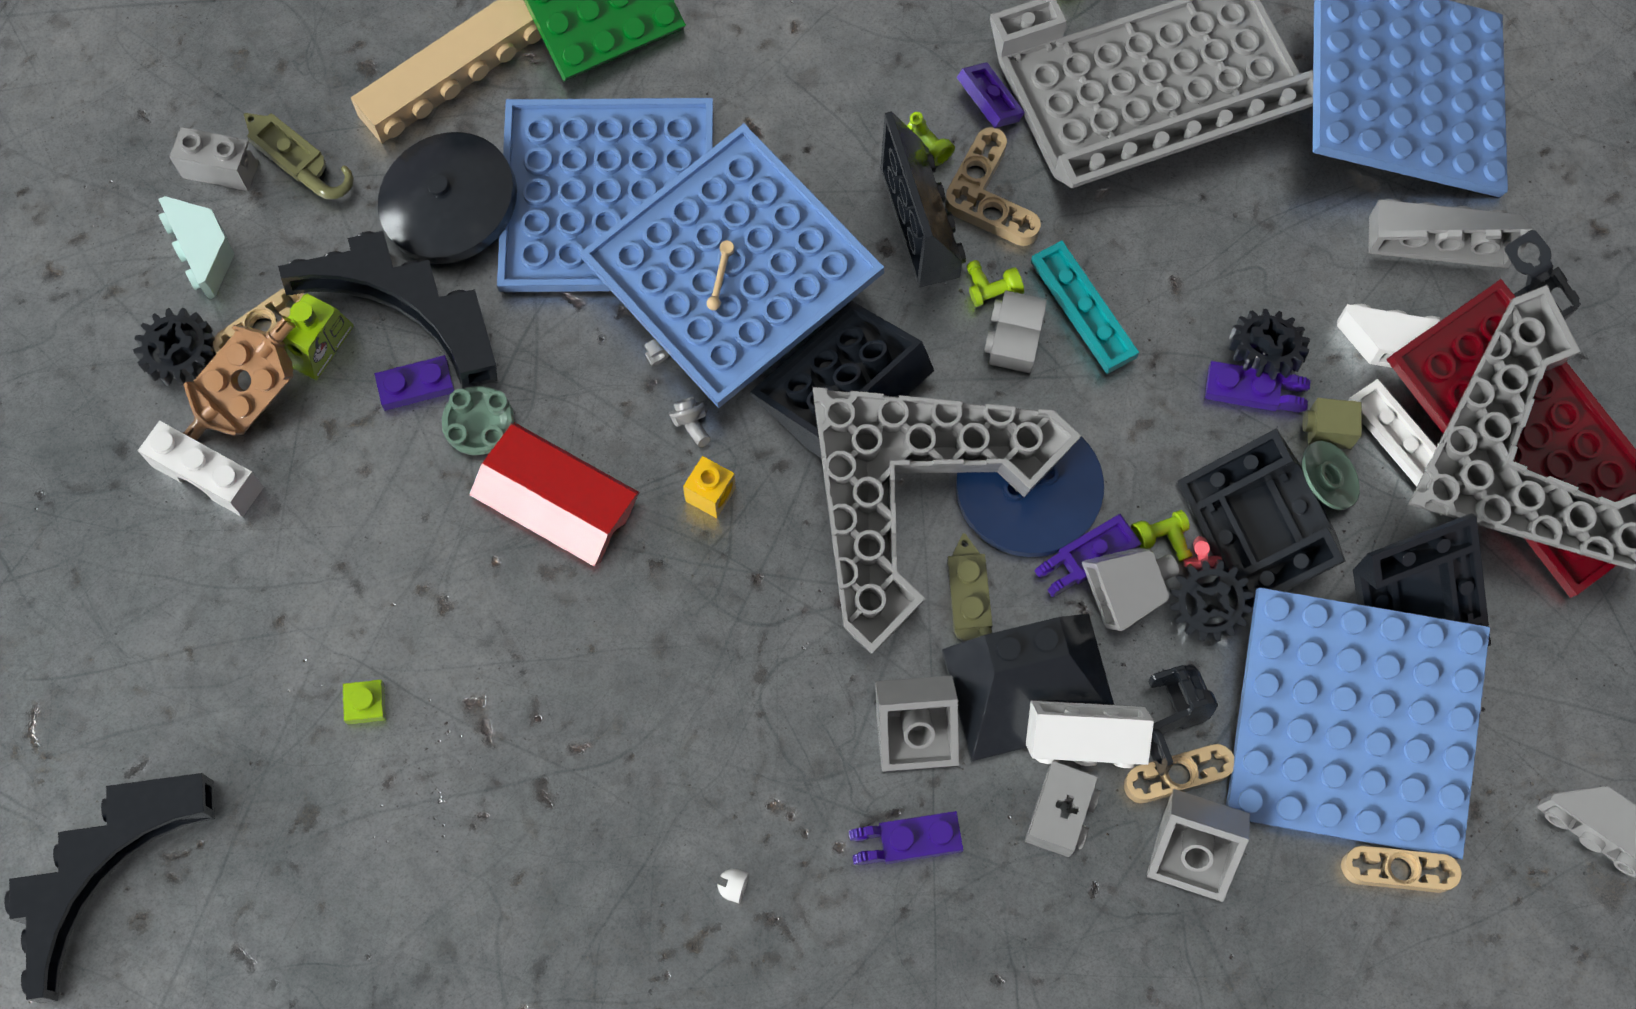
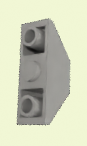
M1609 786L1554 793L1539 801L1536 808L1545 813V818L1550 823L1562 829L1567 828L1580 837L1579 841L1586 848L1594 852L1603 853L1615 861L1614 865L1618 870L1629 876H1636V805Z

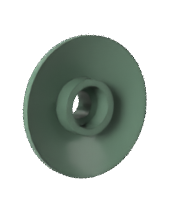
M1316 441L1307 446L1302 457V467L1306 481L1319 500L1333 509L1345 510L1353 506L1359 498L1360 484L1356 470L1346 454L1337 446L1326 441Z

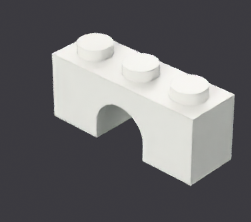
M160 420L138 449V452L153 468L180 483H183L184 480L190 482L206 493L212 501L241 517L245 515L264 488L252 471Z

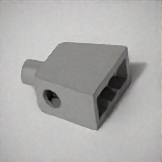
M1134 548L1082 561L1105 627L1118 631L1127 629L1168 601L1169 594L1164 581L1179 574L1178 564L1172 555L1168 554L1156 559L1151 549Z

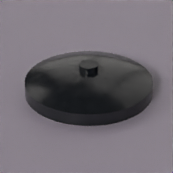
M447 132L427 137L405 150L393 162L385 174L378 194V214L381 225L392 242L403 253L416 260H429L433 264H445L467 259L491 245L508 225L517 200L515 175L502 152L494 144L480 136L464 132Z

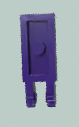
M1211 361L1208 367L1205 398L1275 412L1278 409L1299 413L1308 410L1307 399L1295 395L1280 396L1281 389L1305 392L1310 390L1311 380L1294 374H1290L1288 378H1285L1281 373H1277L1275 380H1271L1266 372L1257 377L1256 369L1254 368L1245 371L1243 366Z
M1120 513L1059 549L1058 554L1039 565L1035 569V573L1041 578L1051 574L1062 564L1066 566L1070 574L1058 579L1047 589L1051 596L1055 597L1072 587L1076 582L1080 584L1088 579L1082 561L1140 548L1142 543Z
M957 811L879 823V826H866L849 830L851 841L859 842L881 837L883 849L858 852L853 855L854 865L878 862L891 864L956 854L964 850Z

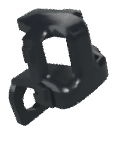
M1530 230L1506 245L1504 251L1514 268L1521 274L1528 275L1526 286L1514 293L1515 297L1546 285L1550 292L1558 287L1573 305L1563 311L1558 306L1564 320L1568 319L1581 305L1579 302L1580 298L1576 291L1572 290L1567 283L1568 280L1559 267L1553 269L1551 250L1538 232ZM1532 243L1538 247L1540 251L1539 265L1534 267L1532 263L1523 262L1519 258L1518 249L1522 244Z
M1180 665L1154 673L1148 681L1151 688L1166 687L1168 697L1176 712L1169 717L1157 721L1153 725L1150 754L1160 776L1168 774L1173 765L1172 756L1162 734L1180 726L1182 729L1206 722L1212 717L1218 707L1213 692L1207 689L1201 673L1192 665ZM1179 682H1180L1181 687H1182V689H1183V691H1184V693H1185V696H1186V698H1187V700H1188L1189 705H1188V704L1186 703V701H1185V698H1184V696H1183V694H1182V691H1181V689H1180V687H1179V684H1178Z

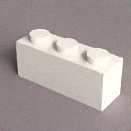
M1031 700L1026 746L1032 759L1045 764H1052L1053 761L1068 760L1083 766H1095L1097 762L1112 763L1121 768H1133L1136 764L1148 765L1154 720L1145 707Z

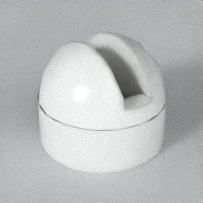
M733 868L725 870L720 877L728 880L727 886L717 884L719 893L725 899L740 904L746 891L749 873Z

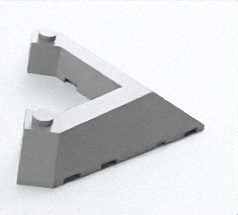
M1547 285L1513 298L1510 301L1408 505L1456 519L1473 513L1477 516V524L1480 526L1636 570V494L1618 502H1613L1603 497L1596 498L1579 491V487L1551 476L1544 477L1527 470V466L1513 461L1518 449L1516 447L1522 428L1526 426L1535 401L1533 397L1539 381L1543 378L1544 372L1564 364L1581 352Z
M813 387L844 628L872 654L925 600L897 572L895 473L998 472L1025 497L1080 439L1081 435L1054 410L1018 409L1015 406L966 404L963 401L900 395L899 397H892L879 393L830 391L827 388Z

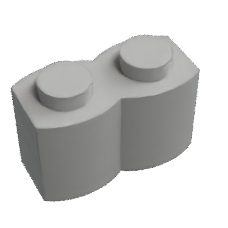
M1005 290L1003 301L995 300L991 321L998 322L996 332L988 331L984 352L991 353L990 365L1031 373L1047 299Z

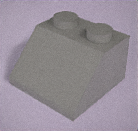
M952 675L875 681L876 715L882 772L959 766L958 698Z
M1173 789L1160 823L1147 877L1223 902L1249 841L1250 813Z

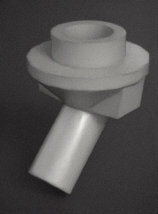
M694 397L675 402V409L669 412L674 425H684L699 447L706 446L711 439L698 421V419L706 416L704 402H696Z

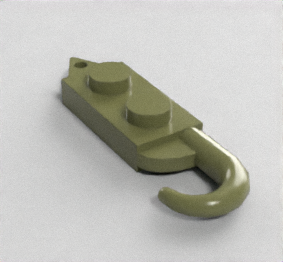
M244 113L249 131L247 135L249 142L298 182L301 181L315 194L324 199H338L350 191L353 186L354 177L352 171L347 166L341 167L345 175L344 182L337 187L326 185L319 179L325 170L326 161L318 149L272 113L268 116Z
M963 533L952 556L947 557L954 633L959 640L965 642L993 633L985 554H980L967 535ZM962 543H967L968 546H967V547H963L961 544H962Z

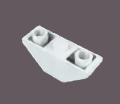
M1347 304L1337 320V327L1369 364L1392 368L1386 359L1440 322L1442 318L1437 316L1420 317L1408 315L1402 310L1385 311L1373 309L1366 304Z

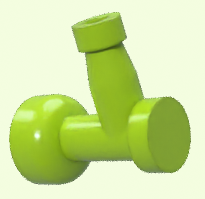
M912 113L907 126L928 147V153H932L935 166L942 165L953 155L955 145L949 139H938L928 128L922 113Z
M973 260L967 264L966 268L969 274H971L974 286L969 287V293L975 307L983 305L984 300L1004 294L1005 290L1024 294V285L1016 267L1007 269L1003 273V279L989 283L978 260Z
M1183 510L1175 511L1172 513V517L1151 525L1143 520L1131 525V529L1142 543L1140 548L1151 549L1155 545L1156 538L1167 535L1177 553L1176 556L1179 562L1193 557L1183 535V532L1190 529L1188 517Z

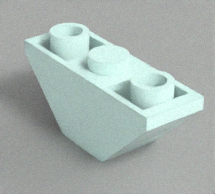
M166 196L159 198L158 200L164 210V213L159 214V218L167 233L174 232L177 241L172 242V245L181 262L187 260L191 269L186 270L185 273L194 290L201 288L209 300L216 297L235 255L221 224L212 209Z

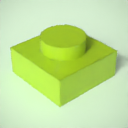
M382 680L343 684L344 722L347 725L386 720L385 686Z

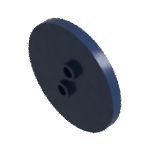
M1081 436L1025 497L998 472L957 473L956 495L964 519L975 534L990 546L1015 556L1043 557L1058 553L1059 549L1085 535L1090 530L1102 506L1104 477L1095 452Z

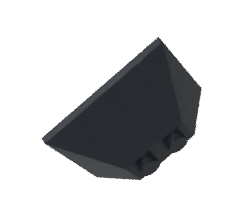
M1277 428L1177 481L1204 537L1208 541L1213 555L1222 557L1224 562L1223 570L1226 571L1230 566L1234 565L1238 568L1235 579L1242 576L1248 579V583L1242 589L1253 592L1254 596L1245 600V603L1252 608L1254 607L1256 589L1258 588L1285 592L1346 562L1337 534L1322 504L1309 487L1302 466ZM1231 586V592L1236 600L1234 587Z
M1473 513L1369 552L1353 569L1358 605L1489 627L1477 516ZM1489 633L1488 646H1491L1490 633Z
M1089 613L1056 617L990 633L942 649L948 676L952 675L958 698V714L971 762L1027 748L1026 737L1031 700L1114 705Z

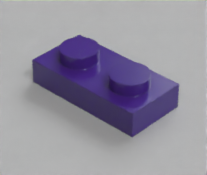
M987 62L961 69L957 79L994 128L1020 121L1025 113Z
M445 355L374 373L384 411L449 395L455 391L448 360Z

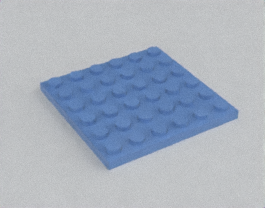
M1314 0L1313 153L1499 198L1508 192L1503 14L1450 0Z
M713 98L506 99L503 155L515 175L517 200L513 215L499 236L498 291H611L582 260L580 252L713 148Z
M744 123L580 252L582 260L718 408L723 406L884 274V266ZM728 240L734 245V253L728 257L719 295L721 306L719 309L712 311L706 304L708 298L712 296L722 256L720 244Z
M1265 588L1256 589L1233 752L1234 766L1233 772L1230 774L1226 806L1250 813L1251 823L1409 851L1445 854L1454 859H1463L1490 627Z

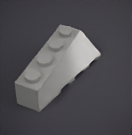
M1399 199L1379 200L1369 216L1368 254L1510 268L1512 263L1504 251L1506 245L1528 231L1534 230V228L1521 214L1507 213L1504 210L1483 211L1474 210L1468 206H1437L1431 202L1417 204L1402 202ZM1528 243L1522 244L1519 247L1518 256Z

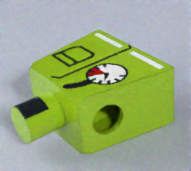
M305 294L290 309L288 318L292 320L291 322L295 323L296 327L292 329L283 342L286 344L284 348L292 361L293 369L317 381L354 325L335 307L309 294Z

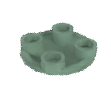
M485 386L461 388L453 391L442 415V430L449 444L458 451L473 456L489 454L509 426L514 423L513 408L505 394Z

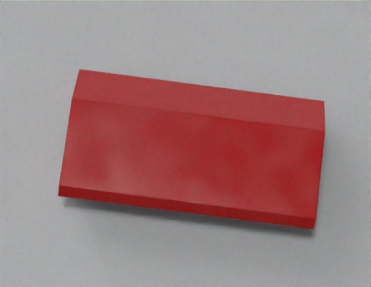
M514 422L482 462L469 495L582 560L596 566L601 562L613 532L626 524L639 491Z

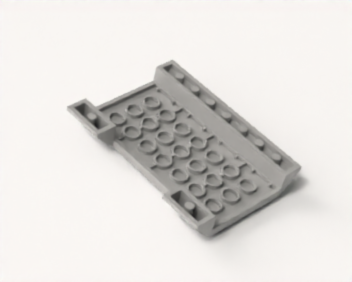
M1033 0L990 14L999 65L1018 104L1025 112L1024 117L1053 177L1070 188L1078 187L1313 106V70L1299 73L1260 0H1174L1065 37L1063 36L1067 20L1057 0Z

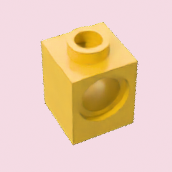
M704 456L700 458L683 485L685 501L715 518H718L736 489L735 474Z

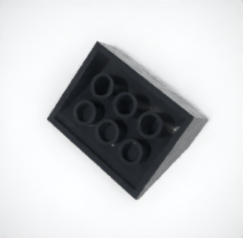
M892 111L886 112L884 116L880 168L918 286L920 288L960 278L962 264L966 263V255L962 243H956L953 235L956 232L953 215L951 212L946 213L943 205L946 201L943 185L941 182L936 183L933 175L936 172L933 155L931 152L926 153L922 140Z
M852 301L751 390L750 394L808 450L821 458L813 387L827 388L830 391L879 393L892 397H899V395L908 396L935 370L923 341Z

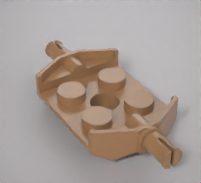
M283 316L276 326L268 332L246 326L234 325L232 327L236 332L193 382H185L183 384L192 413L195 416L194 421L183 434L197 441L206 429L217 430L233 436L243 435L293 378L292 361L284 348L286 344L283 342L292 329L296 327L295 323L291 322V319ZM243 370L247 371L251 377V385L246 391L241 389L238 383V376Z

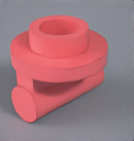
M1198 536L1193 541L1197 557L1185 559L1184 567L1191 564L1196 570L1200 569L1202 559H1206L1210 567H1214L1217 559L1222 560V557L1208 556L1210 551L1208 541L1205 537Z

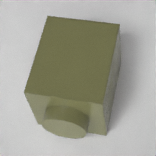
M1317 398L1310 410L1305 411L1303 417V431L1308 432V445L1316 441H1326L1338 448L1352 449L1362 436V402Z

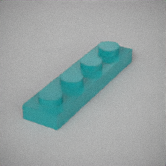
M1062 240L1032 256L1031 264L1106 374L1137 359L1139 355L1138 349Z

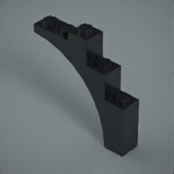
M366 231L355 237L348 238L350 251H333L322 257L308 260L295 259L285 265L278 266L286 296L310 292L346 293L380 302L400 311L418 323L439 343L453 364L462 389L498 381L496 362L475 289L469 291L455 290L446 296L439 297L429 260L421 262L413 260L405 262L401 266L393 267L384 231Z
M203 773L106 786V798L102 800L101 813L107 825L58 832V844L53 849V859L58 872L9 879V891L6 892L4 898L5 910L10 920L26 924V929H23L21 933V947L23 952L26 953V970H23L21 974V988L26 995V1000L41 1004L58 1001L60 971L70 935L88 901L102 882L121 863L163 835L184 826L215 819L214 781Z

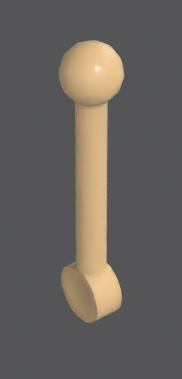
M728 240L720 244L722 256L713 293L708 298L706 304L712 311L719 309L721 306L719 295L728 257L734 253V245Z

